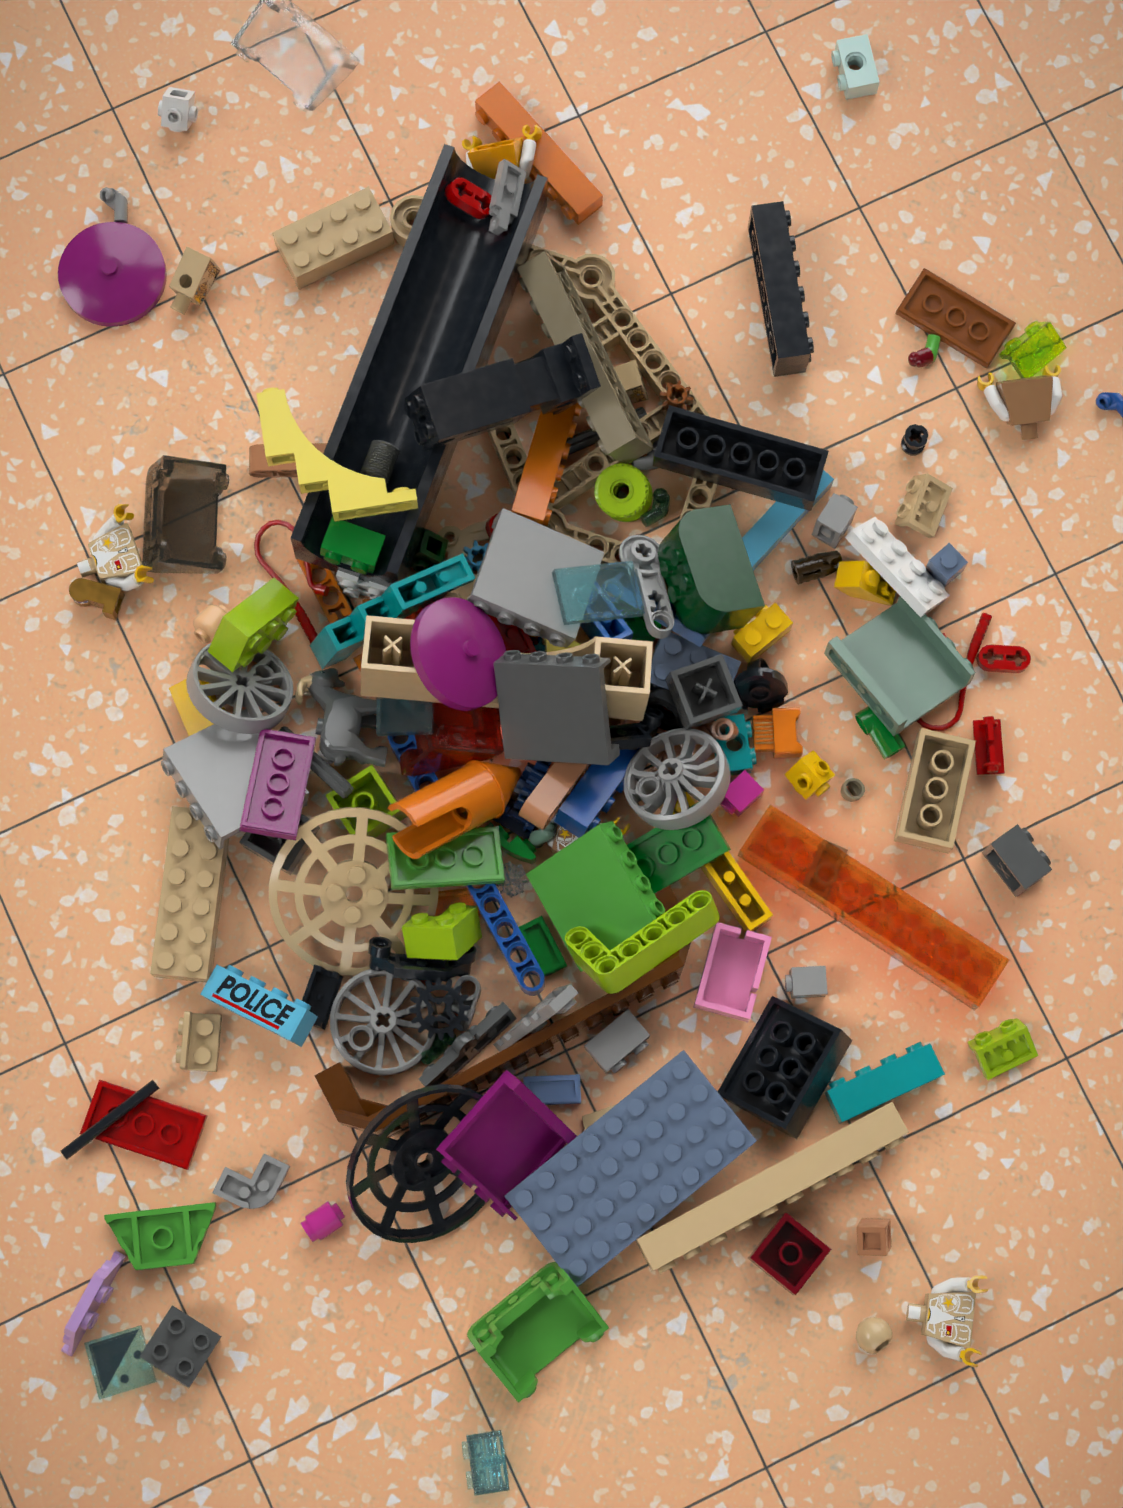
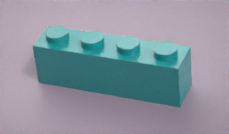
M921 1042L905 1048L907 1054L899 1058L894 1053L881 1059L882 1066L872 1070L870 1065L855 1071L856 1078L846 1082L845 1078L842 1077L828 1084L830 1090L826 1091L825 1095L838 1123L847 1121L945 1075L931 1044L923 1046Z

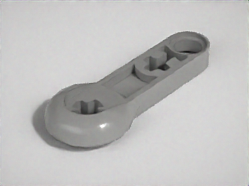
M645 535L629 536L620 545L619 558L623 566L633 575L649 634L658 639L666 638L670 635L674 626V617L665 583L660 573L658 559L659 544L654 539ZM655 602H659L658 605H657V611H655V609H656ZM654 620L664 621L667 624V629L657 628Z

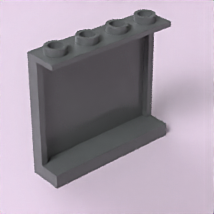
M518 650L504 652V655L494 662L505 759L610 765L620 755L619 744H611L604 667L611 662L610 658L599 657L598 654H586L582 657L573 656L572 653L568 652L557 655H547L544 651H537L531 654H521Z

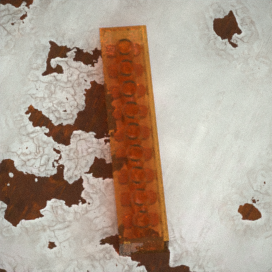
M771 804L737 855L974 1011L981 1006L1009 962V959Z

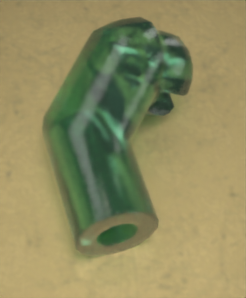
M658 488L654 491L652 509L640 515V519L645 527L654 524L668 515L670 496L664 488Z
M444 1033L443 1040H439L438 1034H436L431 1048L421 1052L422 1063L429 1065L443 1055L445 1050L453 1044L456 1035L451 1038L448 1033Z

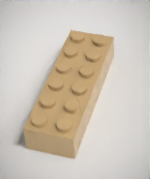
M172 806L150 974L156 978L207 983L213 972L229 838L224 840V846L219 850L215 842L211 843L206 837L204 825L200 819L196 820L191 814L190 808Z

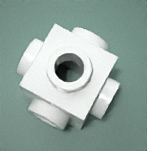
M169 87L158 105V116H161V126L168 127L174 132H183L184 130L187 131L193 122H196L198 107L194 106L195 91Z

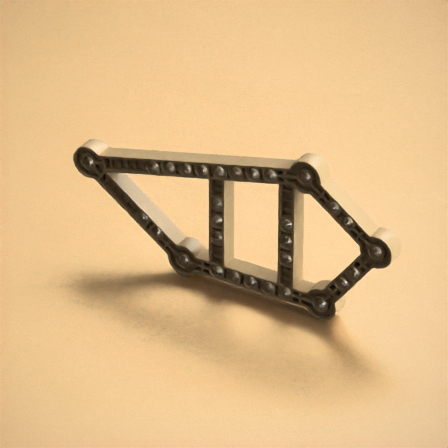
M405 196L397 201L391 209L390 223L393 237L402 247L405 246L412 228L408 223L411 220H415L423 196ZM532 245L526 262L546 251L564 265L584 307L587 309L593 308L600 317L598 321L593 323V326L606 352L620 344L631 361H637L642 376L658 397L660 392L667 393L666 389L662 387L666 382L677 384L678 380H680L682 386L688 387L615 289V270L610 261L598 254H585L575 259ZM587 278H595L598 282L589 285L585 280ZM624 319L629 324L625 327H620L615 322ZM635 340H640L644 343V346L636 348L631 343ZM650 361H655L660 364V367L651 369L646 364ZM690 391L687 396L693 398V404L690 405L692 409L689 411L709 416L692 391ZM674 395L671 397V400L677 399L681 401V397L675 398ZM662 405L640 419L652 445L659 440L668 409L662 410ZM514 424L490 431L488 435L515 497L518 489L517 483L520 482L527 455ZM501 432H507L511 437L503 441L498 439L497 435ZM597 447L564 469L560 482L555 480L554 487L558 488L554 504L548 503L547 509L552 510L546 527L591 547L594 545L601 546L604 549V555L600 567L616 573L622 572L633 578V575L623 564L615 559L619 554L621 541L568 525L565 516L559 511V509L594 487L598 476L604 469L621 463L618 460L614 461L610 455H605L600 447ZM511 456H517L521 461L516 465H512L507 462V459ZM597 462L603 468L599 471H593L589 468V465ZM693 478L679 521L689 511L711 507L718 485ZM696 495H702L706 498L707 502L697 504L692 498ZM663 577V580H664V583H665V587H666V591H667V595H668V587H667L665 578Z

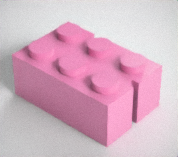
M718 922L713 931L693 1008L748 1023L751 1019L757 994H750V991L756 993L759 988L772 937L747 930L744 939L738 938L741 928Z

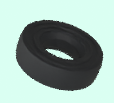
M665 688L653 689L650 692L646 707H656L664 712L660 728L666 731L684 728L670 691ZM663 707L670 710L673 714L667 712Z

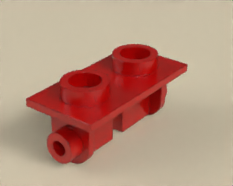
M994 716L983 717V720H973V734L976 741V774H1005L1001 719H994Z

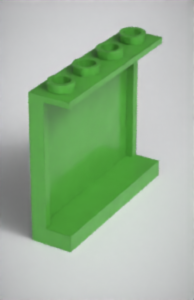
M613 821L597 825L526 874L567 949L565 935L574 927L581 926L587 928L603 945L612 950L665 913L663 904L656 898L651 889L649 879L643 875L637 864L636 856L627 847L621 830Z

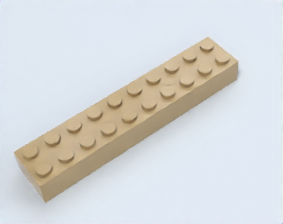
M890 1102L635 1241L650 1270L658 1269L659 1273H663L676 1266L674 1260L683 1255L686 1260L702 1252L699 1247L702 1244L709 1242L710 1246H713L726 1239V1231L734 1228L735 1232H739L752 1225L753 1222L750 1218L759 1214L762 1219L778 1210L776 1204L784 1201L788 1205L803 1197L802 1190L809 1187L812 1192L829 1183L828 1176L835 1174L837 1178L855 1169L852 1163L859 1160L863 1164L880 1155L878 1149L883 1146L887 1151L905 1142L903 1136L909 1133L893 1102Z

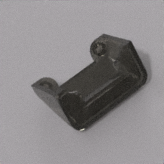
M163 455L149 467L145 488L142 565L152 567V570L148 572L218 574L224 569L226 553H223L221 547L216 546L218 496L222 494L223 490H227L229 485L226 464Z

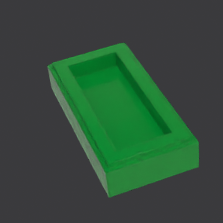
M542 915L519 927L543 971L544 977L567 967Z

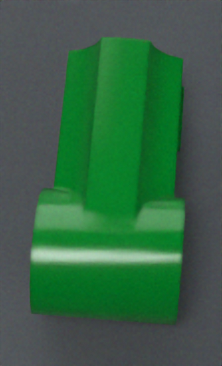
M869 706L855 714L858 725L866 735L871 737L884 760L905 748L898 734L893 736Z

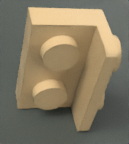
M928 473L913 476L906 486L907 493L903 503L897 509L895 525L899 527L908 526L928 538L934 537L953 488Z
M191 1011L184 1012V1018H180L178 1024V1034L182 1035V1045L177 1046L176 1063H180V1069L217 1072L222 1015L192 1013Z

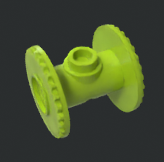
M619 463L607 467L598 476L594 487V495L598 506L608 516L620 522H631L641 518L649 510L653 499V491L649 480L638 468L630 464ZM624 487H629L628 496L619 499V491Z

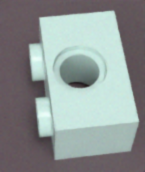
M868 34L837 40L835 50L831 52L833 66H838L840 74L837 75L838 87L840 91L844 90L846 100L877 94L880 81ZM850 65H856V66H858L860 69H859V70H852V69L849 68V66H850Z

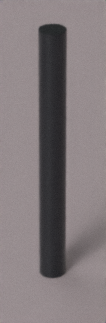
M152 1079L60 1150L63 1156L68 1160L160 1089L156 1082Z

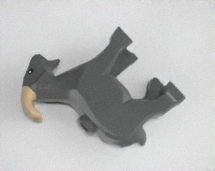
M335 668L315 671L300 679L295 693V700L298 705L302 704V697L308 692L324 711V718H318L315 733L321 735L319 749L324 757L334 761L336 766L344 763L345 759H352L361 765L373 764L385 767L388 748L385 746H378L373 749L368 748L359 738L361 727L381 730V715H374L381 714V700L366 699L333 689L345 686V682L338 678V670Z

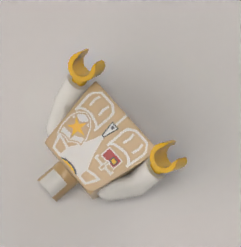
M118 504L114 507L113 515L93 536L92 541L88 543L92 557L77 562L82 578L98 573L102 584L117 587L122 591L128 592L143 583H153L154 578L146 575L149 570H152V567L143 565L132 531L128 523L124 524V520H132L134 518V513L125 514V509L129 504Z
M984 1275L945 1280L935 1285L931 1293L925 1294L924 1305L908 1303L906 1312L907 1321L922 1323L921 1335L926 1336L927 1343L943 1357L960 1362L963 1361L971 1367L979 1366L971 1363V1355L973 1353L982 1355L979 1350L971 1348L976 1293H986L988 1289H980L978 1287L980 1279H987Z

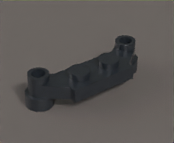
M646 707L643 721L633 724L609 726L611 744H619V750H636L638 748L650 747L652 738L656 736L658 727L662 725L664 712L656 707Z
M385 937L371 938L368 947L370 969L374 971L384 970L392 974L393 978H400L405 981L417 979L430 980L436 983L437 978L441 977L442 981L447 982L456 976L470 975L471 965L476 957V947L472 946L458 960L407 958V954L392 953V942Z

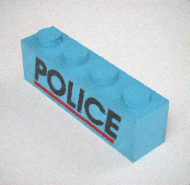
M219 965L215 966L200 995L302 1047L318 1016L309 1011L311 1008L309 1004L297 998L293 1003L287 1000V993L273 987L272 991L264 988L266 983L253 976L249 980L243 978L244 972L231 965H228L227 969Z

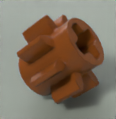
M680 380L674 385H670L667 382L665 387L667 393L660 392L659 399L666 400L662 404V410L668 409L669 405L687 410L686 404H693V398L687 396L691 391V387L685 388L681 385ZM673 395L675 398L681 397V401H678L677 399L671 400V397Z

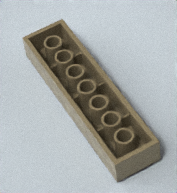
M543 251L517 268L521 275L519 283L526 293L529 292L532 298L530 305L536 315L541 316L544 322L541 324V328L545 335L552 339L554 345L563 343L573 335L583 334L601 387L578 403L582 408L586 409L589 415L586 417L590 428L594 432L597 431L600 437L598 445L605 455H610L614 461L618 460L621 463L630 464L654 450L564 265L546 251Z

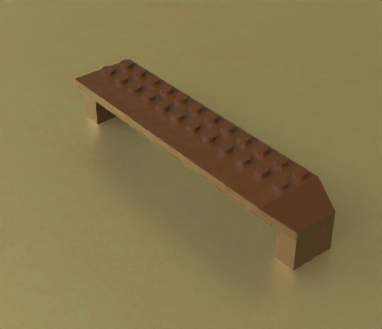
M670 886L655 893L656 898L663 904L665 912L679 903ZM691 942L623 990L604 995L441 1084L460 1085L478 1091V1084L486 1080L491 1084L498 1080L504 1070L510 1067L517 1070L528 1064L530 1056L537 1053L541 1057L554 1050L553 1044L563 1040L565 1044L578 1037L580 1029L587 1026L591 1030L604 1023L603 1020L606 1015L613 1013L615 1017L629 1009V1003L636 999L641 1003L654 996V990L662 986L665 990L679 982V976L684 968ZM341 1062L314 1075L337 1121L343 1126L364 1131L367 1125L388 1106L360 1098ZM444 1092L430 1094L418 1098V1106L432 1103L450 1105L453 1102L452 1098L460 1093ZM407 1104L388 1116L376 1128L373 1134L380 1135L391 1121L407 1111ZM427 1112L419 1114L420 1122L428 1118ZM408 1119L399 1124L387 1137L391 1138L402 1132L401 1126L408 1123Z

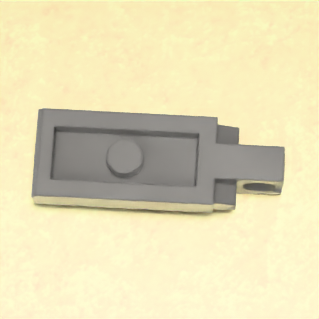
M505 159L498 164L489 207V214L493 216L490 220L489 231L497 236L503 231H507L508 225L512 224L513 219L518 215L526 177V171Z

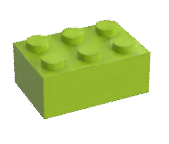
M271 579L222 617L207 652L231 672H234L241 665L246 667L253 660L255 654L258 652L260 654L264 653L274 639L278 641L288 631L286 625L296 614L294 608L299 598L277 579Z

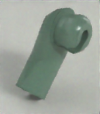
M550 822L544 830L539 828V830H535L530 834L529 840L535 848H540L544 843L553 839L555 835L553 833L554 824Z

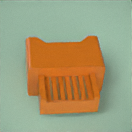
M800 707L772 708L771 715L753 716L752 729L755 752H773V758L801 757L803 746L796 738V721L801 714Z

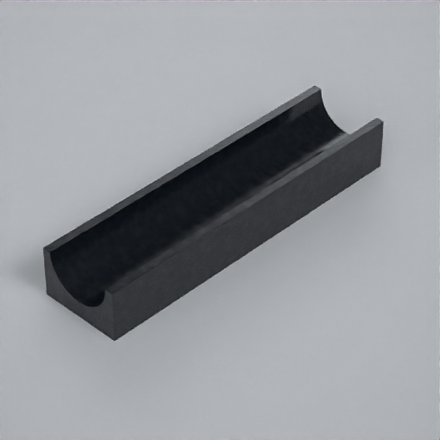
M447 144L443 146L323 453L342 467L360 473L373 440H382L396 446L400 453L388 484H386L387 493H391L394 489L400 487L416 489L418 509L343 520L386 536L373 574L369 572L367 574L355 572L351 569L350 565L341 562L339 565L332 564L326 561L324 556L320 555L324 537L333 517L329 490L309 492L307 494L290 537L296 559L334 572L339 570L359 577L360 580L369 583L371 581L386 587L407 577L457 442L423 452L421 445H418L415 440V427L412 419H409L406 415L404 408L405 398L421 385L487 366L521 276L517 268L526 263L547 208L548 178L537 174L533 182L524 184L518 215L513 219L512 224L508 225L507 231H503L499 236L489 231L490 220L493 216L489 215L484 219H477L448 201L445 189L456 178H464L492 195L495 179L472 169L460 159L455 151V147Z

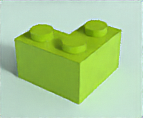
M462 902L451 904L439 916H428L427 913L414 914L402 926L407 958L458 960L482 938L477 906H467Z

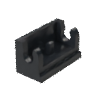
M315 964L302 1001L311 1006L309 1011L318 1016L313 1026L325 1030L330 1018L333 1002L339 992L344 976Z

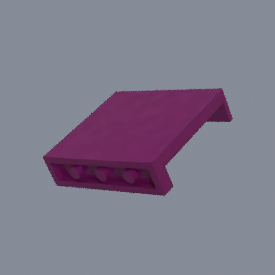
M506 1070L436 1150L445 1157L441 1162L453 1173L457 1170L461 1172L457 1177L468 1187L471 1188L474 1184L477 1186L474 1192L486 1203L490 1199L493 1201L490 1207L501 1217L507 1213L516 1221L518 1217L509 1210L512 1205L505 1198V1195L558 1153L566 1144L574 1140L577 1135L519 1079Z

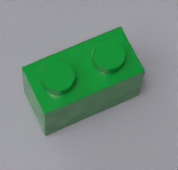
M332 517L321 546L320 555L324 556V559L332 564L339 565L341 562L350 565L351 569L361 574L369 572L373 574L386 536L343 520L334 521Z

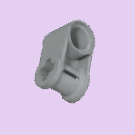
M470 975L460 977L454 986L456 988L466 981H472L476 986L475 993L464 1001V1004L471 1005V1009L464 1012L465 1015L470 1017L469 1021L460 1022L464 1027L462 1030L464 1032L468 1030L471 1024L475 1007L481 994L480 983L475 977ZM455 999L452 1003V1010L454 1013L459 1014V1004L457 999Z

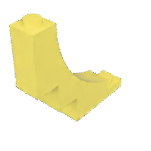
M267 388L261 393H256L268 466L296 462L301 494L329 490L334 521L418 509L416 489L400 487L394 489L391 493H387L384 478L371 477L349 470L330 460L317 450L305 437L294 420L284 389Z

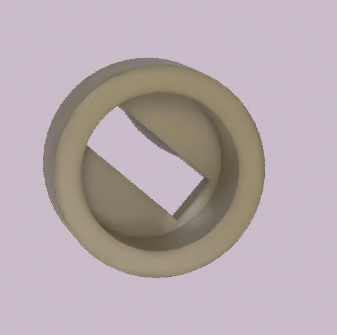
M856 778L846 780L841 787L842 797L849 802L859 800L865 792L863 783Z

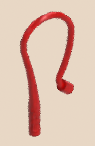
M272 520L264 524L256 534L254 542L255 556L272 579H277L288 588L264 561L260 553V541L264 532L271 526H284L292 532L294 526L287 521ZM304 561L309 587L314 590L315 594L326 597L329 593V586L319 583L315 585L312 579L311 565ZM297 602L294 608L296 610L295 616L311 644L318 634L311 624L309 617H307V613H305L300 603Z
M987 613L981 614L969 645L966 659L971 662L972 666L992 619V616ZM967 686L960 690L958 710L950 722L943 725H931L924 722L921 718L917 722L922 727L932 731H944L951 728L960 720Z

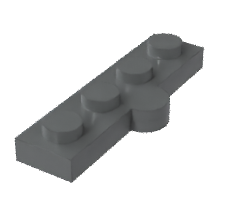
M504 1002L499 1006H494L487 1012L486 1018L478 1025H474L466 1032L460 1034L453 1044L445 1050L441 1059L435 1064L427 1066L419 1081L427 1087L439 1085L452 1078L517 1018Z

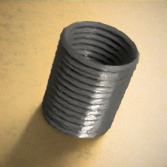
M373 440L360 474L384 478L386 484H388L400 453L399 449L388 442Z

